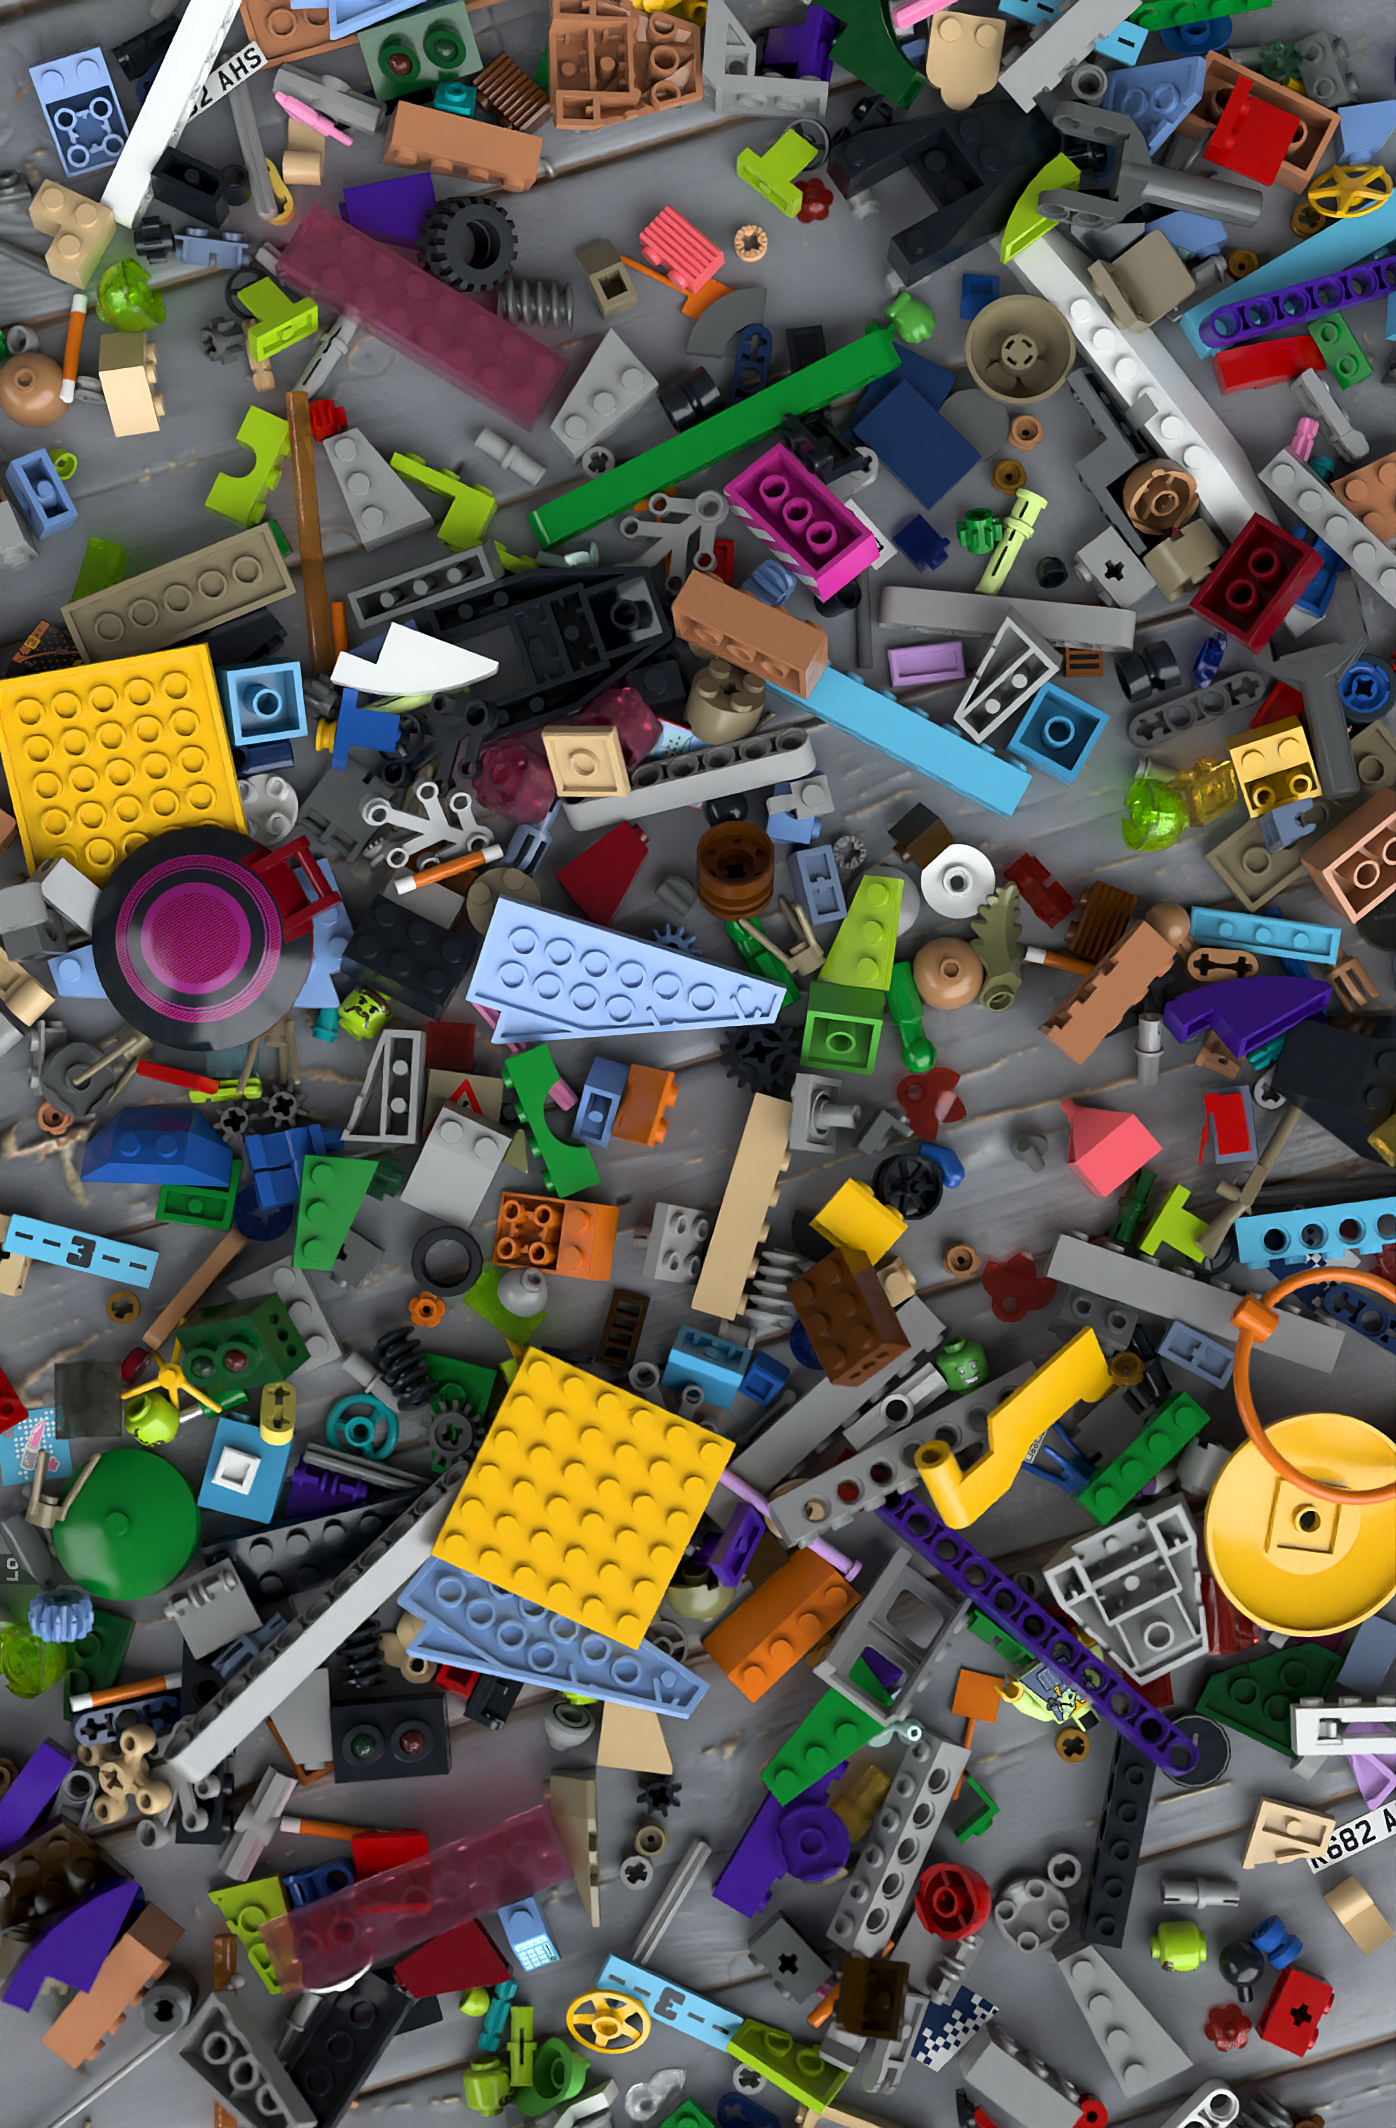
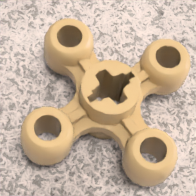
M135 1724L125 1729L120 1737V1746L123 1750L121 1754L113 1752L111 1742L95 1746H86L79 1743L77 1748L79 1761L87 1767H100L99 1782L105 1793L99 1796L93 1803V1814L99 1822L111 1824L122 1819L127 1814L129 1808L126 1798L128 1793L136 1795L138 1808L146 1814L160 1812L171 1803L172 1792L170 1787L162 1781L151 1782L148 1780L150 1770L143 1754L149 1752L156 1742V1735L151 1726Z

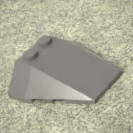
M1179 1502L1134 1508L1110 1520L1106 1525H1101L1067 1542L1042 1570L1058 1605L1096 1640L1140 1686L1209 1652L1204 1605L1201 1601L1200 1592L1201 1577L1196 1556L1197 1541Z

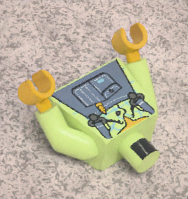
M1073 1626L1071 1628L1073 1636L1103 1662V1652L1099 1643L1086 1631L1078 1633ZM1058 1643L1052 1647L1055 1659L1060 1662L1070 1660V1651L1067 1646ZM1037 1658L1014 1675L1007 1673L1006 1676L1010 1683L1006 1688L1000 1689L997 1685L994 1687L1006 1702H1011L1020 1712L1044 1722L1054 1719L1058 1724H1061L1072 1716L1081 1730L1085 1732L1101 1720L1098 1713ZM1090 1669L1082 1671V1682L1089 1688L1098 1687L1099 1677L1097 1673Z

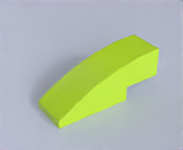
M1063 152L1057 155L1037 174L1017 201L1007 222L1001 242L999 260L1003 265L1060 223L1059 221L1042 217L1036 211L1041 192L1058 188L1078 192L1081 171Z

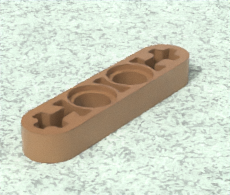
M236 1227L230 1231L152 1324L142 1340L157 1352L174 1334V1330L179 1327L180 1319L182 1317L187 1318L244 1250L250 1239Z

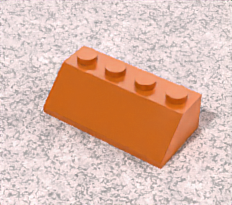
M799 1547L790 1556V1562L769 1576L701 1642V1645L726 1676L753 1704L862 1599L860 1592L843 1578L844 1575L835 1566L809 1547L803 1549Z

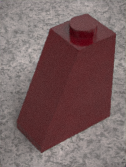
M625 820L556 873V879L590 922L610 928L649 854L646 844L650 840L637 823L631 827Z
M470 1907L398 1957L394 1964L396 1972L393 1973V1976L403 1992L410 1991L413 1997L417 1999L505 1983L512 1978L514 1969L475 1911Z

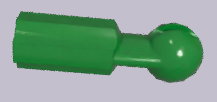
M759 915L746 919L768 938L761 925ZM725 920L724 928L726 934L734 941L750 972L786 984L787 990L779 1011L802 999L784 964L740 925L739 921Z
M909 961L900 962L893 965L890 991H885V998L892 1022L898 1026L903 1042L901 1061L909 1071L922 1073L934 1066L937 1059V1050L925 1035L921 1021L924 1012Z

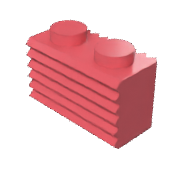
M670 204L639 235L643 248L641 253L644 258L653 266L657 267L660 264L668 270V278L680 290L687 288L693 294H696L725 263L723 251Z

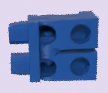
M320 1123L284 1132L245 1137L244 1147L251 1176H254L253 1185L260 1213L298 1202L302 1154L327 1156V1152L344 1149L345 1144L341 1140L343 1135L341 1127L321 1129Z

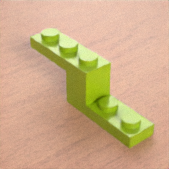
M395 452L389 466L398 477L453 502L437 534L439 544L459 552L483 543L482 539L498 508L496 499L492 497L493 492L476 483L469 487L458 482L460 477L447 469L440 468L437 472L426 467V461L413 453L406 452L405 456ZM494 541L506 576H511L528 569L540 568L541 563L523 554H521L520 558H516L506 553L508 549L506 546Z

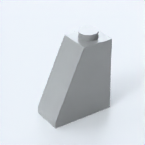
M329 1667L316 1668L269 1714L295 1764L304 1763V1770L326 1769L327 1761H333L329 1707L331 1706Z

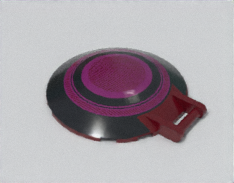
M187 827L161 834L147 841L121 862L107 881L95 910L92 926V953L100 983L107 997L128 1023L145 1036L161 1044L187 1051L205 1052L225 1050L246 1044L272 1029L285 1017L294 1006V1002L304 984L307 983L314 958L313 930L315 929L313 919L343 901L338 891L333 892L309 849L311 844L306 835L296 838L273 852L260 842L236 831L218 827ZM294 856L297 857L320 898L314 903H311L288 862Z

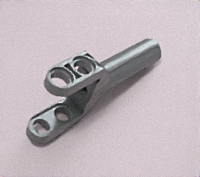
M1062 101L1055 105L1052 122L1063 134L1120 149L1115 156L1108 199L1065 188L1046 190L1039 194L1036 210L1042 217L1104 232L1122 221L1129 212L1149 202L1247 228H1252L1257 222L1263 203L1261 191L1154 164L1149 157L1143 134L1129 115L1074 101Z
M1352 568L1337 572V580L1334 585L1347 643L1340 644L1337 641L1280 656V660L1277 661L1273 637L1271 636L1258 656L1252 652L1254 664L1260 670L1301 692L1323 798L1328 800L1346 798L1360 791L1338 683L1347 669L1357 662L1370 641L1359 589Z

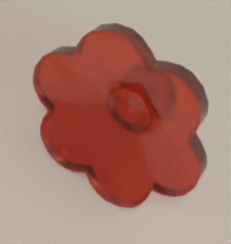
M812 178L808 182H796L794 186L803 192L801 210L797 213L798 220L804 224H808L814 219L817 221L825 220L829 215V206H831L834 200L833 193L825 189L824 183L818 178Z
M1229 2004L1224 2009L1220 2007L1213 2008L1209 2012L1210 2022L1204 2029L1206 2037L1214 2041L1216 2048L1221 2052H1228L1233 2047L1237 2049L1245 2047L1248 2042L1247 2034L1252 2029L1250 2018L1242 2015L1241 2009L1235 2004Z

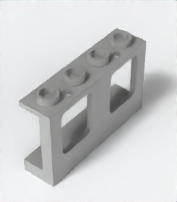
M899 1546L886 1558L863 1593L862 1599L855 1605L812 1671L884 1727L896 1719L903 1721L915 1704L910 1700L916 1690L921 1692L932 1678L933 1673L929 1671L934 1661L939 1663L949 1651L951 1644L947 1640L953 1632L957 1634L964 1627L969 1619V1615L965 1612L972 1603L970 1598L965 1599L960 1604L956 1603L909 1567L907 1562L912 1554L902 1546ZM902 1590H908L939 1613L943 1619L942 1625L927 1648L918 1646L893 1627L886 1619L888 1611ZM865 1647H872L906 1675L905 1683L890 1706L882 1705L849 1678L851 1668Z

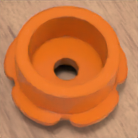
M423 1291L419 1296H414L409 1302L410 1318L419 1327L426 1325L428 1328L435 1327L441 1322V1316L445 1313L444 1301L428 1291ZM425 1306L430 1307L429 1313L423 1311Z

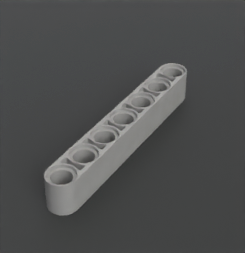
M886 586L881 588L877 625L889 630L992 640L1011 604L1051 646L1127 653L1133 651L1136 612L1119 608Z
M790 727L627 768L626 771L631 787L627 797H559L571 827L578 831H585L803 777L815 769L817 760L807 731L800 727Z

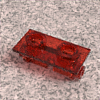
M1026 852L1003 873L1008 882H1016L1017 888L1020 890L1018 894L1033 908L1035 915L1051 929L1076 908L1072 903L1074 899L1057 881L1048 888L1043 884L1051 874L1035 855L1031 857Z

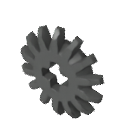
M453 1400L452 1410H448L444 1401L439 1403L442 1411L440 1414L430 1409L427 1413L433 1418L432 1422L422 1421L420 1425L429 1429L428 1434L419 1435L420 1441L429 1440L430 1446L423 1450L425 1455L435 1451L437 1455L432 1461L435 1464H438L443 1457L447 1458L446 1468L452 1466L454 1459H458V1462L465 1461L464 1455L466 1454L475 1460L476 1453L472 1447L474 1445L481 1447L483 1443L476 1439V1434L486 1433V1428L476 1429L474 1425L482 1419L481 1415L478 1414L470 1418L469 1413L472 1406L467 1404L463 1412L459 1411L458 1400ZM450 1423L453 1424L454 1428H461L463 1430V1435L458 1437L459 1443L457 1445H454L451 1440L445 1441L443 1434L448 1432L447 1425Z

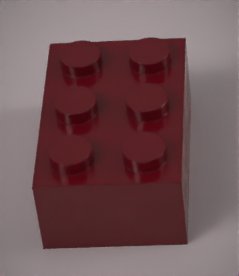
M1255 512L1192 599L1189 606L1200 619L1258 656L1324 562L1315 549Z

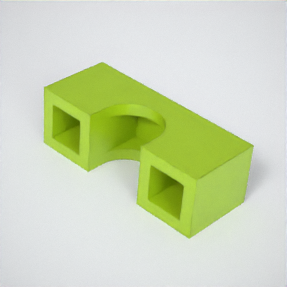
M251 405L236 436V440L240 447L256 455V465L250 474L241 478H234L219 472L204 504L210 514L245 530L251 529L253 523L259 524L266 510V504L263 502L269 489L274 491L281 479L282 470L279 468L284 457L289 458L297 445L298 437L295 436L296 431L292 423Z

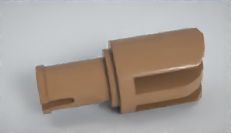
M1339 944L1336 965L1326 964L1329 970L1326 971L1328 975L1325 977L1350 1014L1356 1010V1007L1338 977L1342 979L1353 998L1361 1006L1368 1003L1369 1000L1364 989L1352 973V968L1373 998H1376L1381 993L1357 957L1353 958L1352 955L1348 957Z

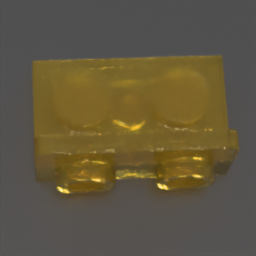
M1216 757L1200 758L1194 761L1195 765L1193 767L1178 771L1174 779L1164 784L1166 792H1184V808L1189 817L1190 827H1204L1239 804L1232 761H1217Z

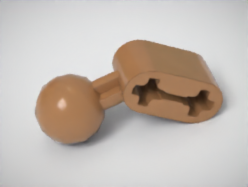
M1171 901L1159 902L1146 913L1144 921L1177 950L1176 953L1182 959V970L1189 979L1220 983L1239 978L1255 977L1257 975L1258 962L1249 952L1201 948L1189 934L1191 923L1187 911L1178 903ZM1201 954H1203V960L1209 963L1231 964L1237 963L1239 960L1241 964H1246L1245 972H1239L1238 978L1236 971L1224 968L1203 969L1200 975V970L1194 968L1193 963L1194 960H1200Z

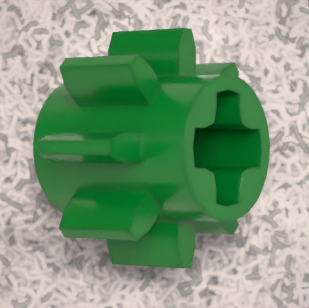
M971 509L964 514L965 522H956L957 539L960 540V546H967V550L970 553H988L995 547L994 540H1003L1002 523H999V516H992V512L989 509Z

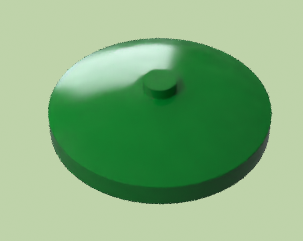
M116 1449L102 1453L95 1468L69 1507L65 1521L56 1520L54 1528H52L54 1547L61 1565L71 1579L80 1587L104 1599L133 1601L160 1593L171 1586L184 1573L191 1563L199 1543L201 1512L200 1506L197 1505L198 1499L193 1486L175 1464L158 1454L138 1449ZM90 1460L81 1465L67 1480L58 1496V1505L61 1506Z

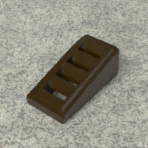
M614 1289L595 1362L628 1371L631 1370L649 1307L650 1297ZM619 1301L640 1306L639 1314L617 1308ZM615 1316L637 1321L635 1328L613 1323ZM611 1330L633 1336L631 1343L611 1338ZM607 1345L628 1350L627 1358L606 1352Z

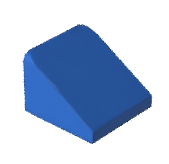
M963 274L960 318L963 320H974L985 306L999 299V276Z
M759 1351L744 1374L738 1391L767 1409L784 1385L791 1371L768 1354Z

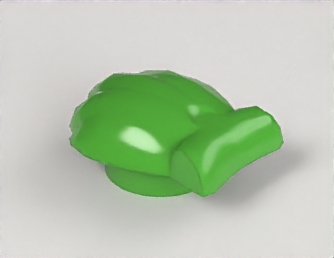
M906 290L902 291L897 299L882 312L896 325L894 329L897 334L909 343H919L922 339L930 338L932 329L936 326V317L933 310L926 304L912 299Z

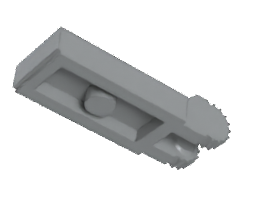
M1312 367L1302 373L1291 384V390L1309 417L1319 422V432L1337 457L1341 458V462L1347 466L1356 465L1370 450V445L1365 440L1366 437L1362 432L1352 430L1347 412L1341 406L1336 405L1329 394V387L1323 377L1316 375Z
M907 1989L902 2041L876 2040L871 2062L865 2064L862 2071L863 2075H861L860 2080L862 2089L870 2093L880 2091L881 2094L885 2095L895 2092L902 2072L908 2064L930 2000L927 1995L920 1991Z

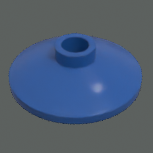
M1228 15L1158 30V34L1164 46L1171 51L1187 56L1207 55L1209 50L1218 51L1228 43L1232 36L1233 24Z

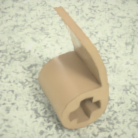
M290 117L288 125V150H284L283 155L284 183L321 186L324 176L325 136L312 127L297 123Z
M1353 1874L1322 1896L1365 1955L1370 1954L1395 1935V1931Z

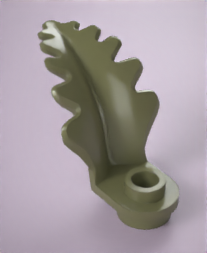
M1014 881L1008 882L1003 887H997L995 889L997 895L988 894L985 899L989 906L980 904L977 908V911L985 920H973L971 922V928L980 938L971 940L969 945L988 972V977L979 990L978 998L980 1003L991 1012H1001L1008 1009L1015 1000L1014 995L1023 981L1020 966L1026 956V949L1023 944L1016 942L1022 933L1023 927L1021 924L1014 923L1021 914L1020 908H1014L1020 903V897L1016 896L1020 890Z

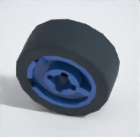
M1362 653L1357 662L1347 669L1338 683L1346 724L1352 726L1370 725L1374 721L1386 716L1396 703V674L1392 666L1382 657L1370 653ZM1359 683L1367 687L1366 695L1360 694L1357 696L1354 691L1357 690Z

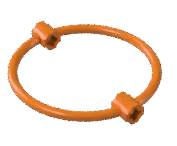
M1324 1266L1302 1270L1284 1278L1266 1291L1259 1300L1250 1294L1244 1296L1229 1316V1323L1240 1330L1233 1362L1234 1392L1238 1410L1247 1433L1266 1462L1295 1487L1328 1502L1364 1506L1379 1504L1396 1498V1481L1374 1489L1346 1490L1320 1483L1291 1465L1271 1443L1258 1420L1252 1403L1248 1375L1253 1341L1255 1340L1261 1344L1274 1332L1279 1323V1315L1271 1310V1308L1287 1294L1316 1282L1344 1281L1370 1288L1396 1304V1286L1386 1279L1360 1269L1344 1266Z

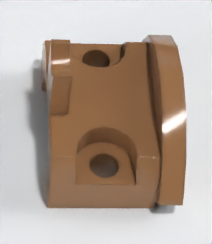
M1211 1030L1195 1065L1199 1067L1205 1066L1234 1080L1246 1055L1236 1059L1217 1034Z

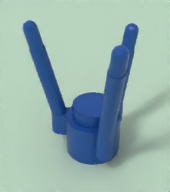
M1056 1420L1051 1425L1077 1459L1072 1456L1067 1460L1049 1445H1044L1042 1448L1044 1452L1062 1466L1059 1474L1063 1478L1023 1460L1020 1468L1058 1485L1065 1492L1069 1493L1072 1489L1076 1491L1096 1470L1091 1466L1093 1460L1086 1458L1072 1442L1069 1434Z

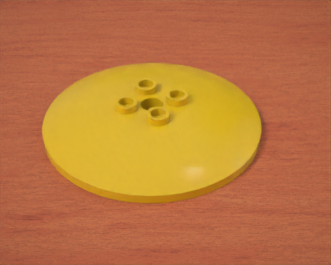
M1315 1411L1290 1415L1262 1427L1277 1451L1291 1465L1320 1483L1346 1490H1368L1396 1481V1445L1379 1430L1359 1419L1334 1412ZM1250 1437L1242 1442L1229 1456L1219 1471L1208 1497L1204 1517V1544L1209 1567L1215 1581L1228 1600L1240 1612L1255 1623L1281 1634L1302 1637L1324 1636L1349 1629L1365 1621L1378 1612L1396 1594V1498L1379 1504L1364 1506L1343 1505L1316 1498L1303 1492L1279 1475L1266 1462ZM1307 1511H1314L1315 1521L1313 1525L1307 1529H1301L1299 1520L1302 1514Z

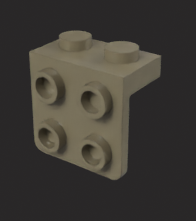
M1157 229L1145 236L1114 262L1108 263L1098 259L1087 268L1093 277V280L1090 281L1093 290L1101 299L1106 298L1113 308L1109 313L1116 325L1122 330L1125 328L1140 334L1197 289L1195 279L1165 233Z

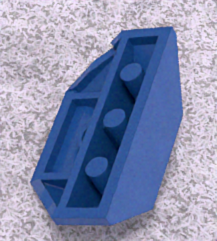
M124 1107L86 1144L80 1180L81 1182L229 1187L234 1153L198 1109Z

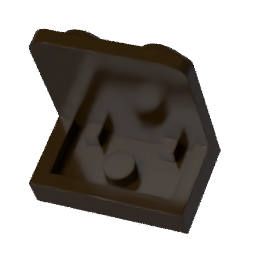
M845 1951L843 1959H840L837 1966V1981L840 1983L839 1997L835 1999L832 2007V2020L835 2023L836 2030L860 2038L901 2042L910 1964L901 1961L868 1958L853 1951Z

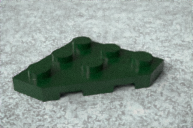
M1310 1640L1210 1673L1193 1709L1297 1761L1299 1755L1291 1747L1290 1704H1299L1302 1697H1322L1325 1703L1345 1658Z

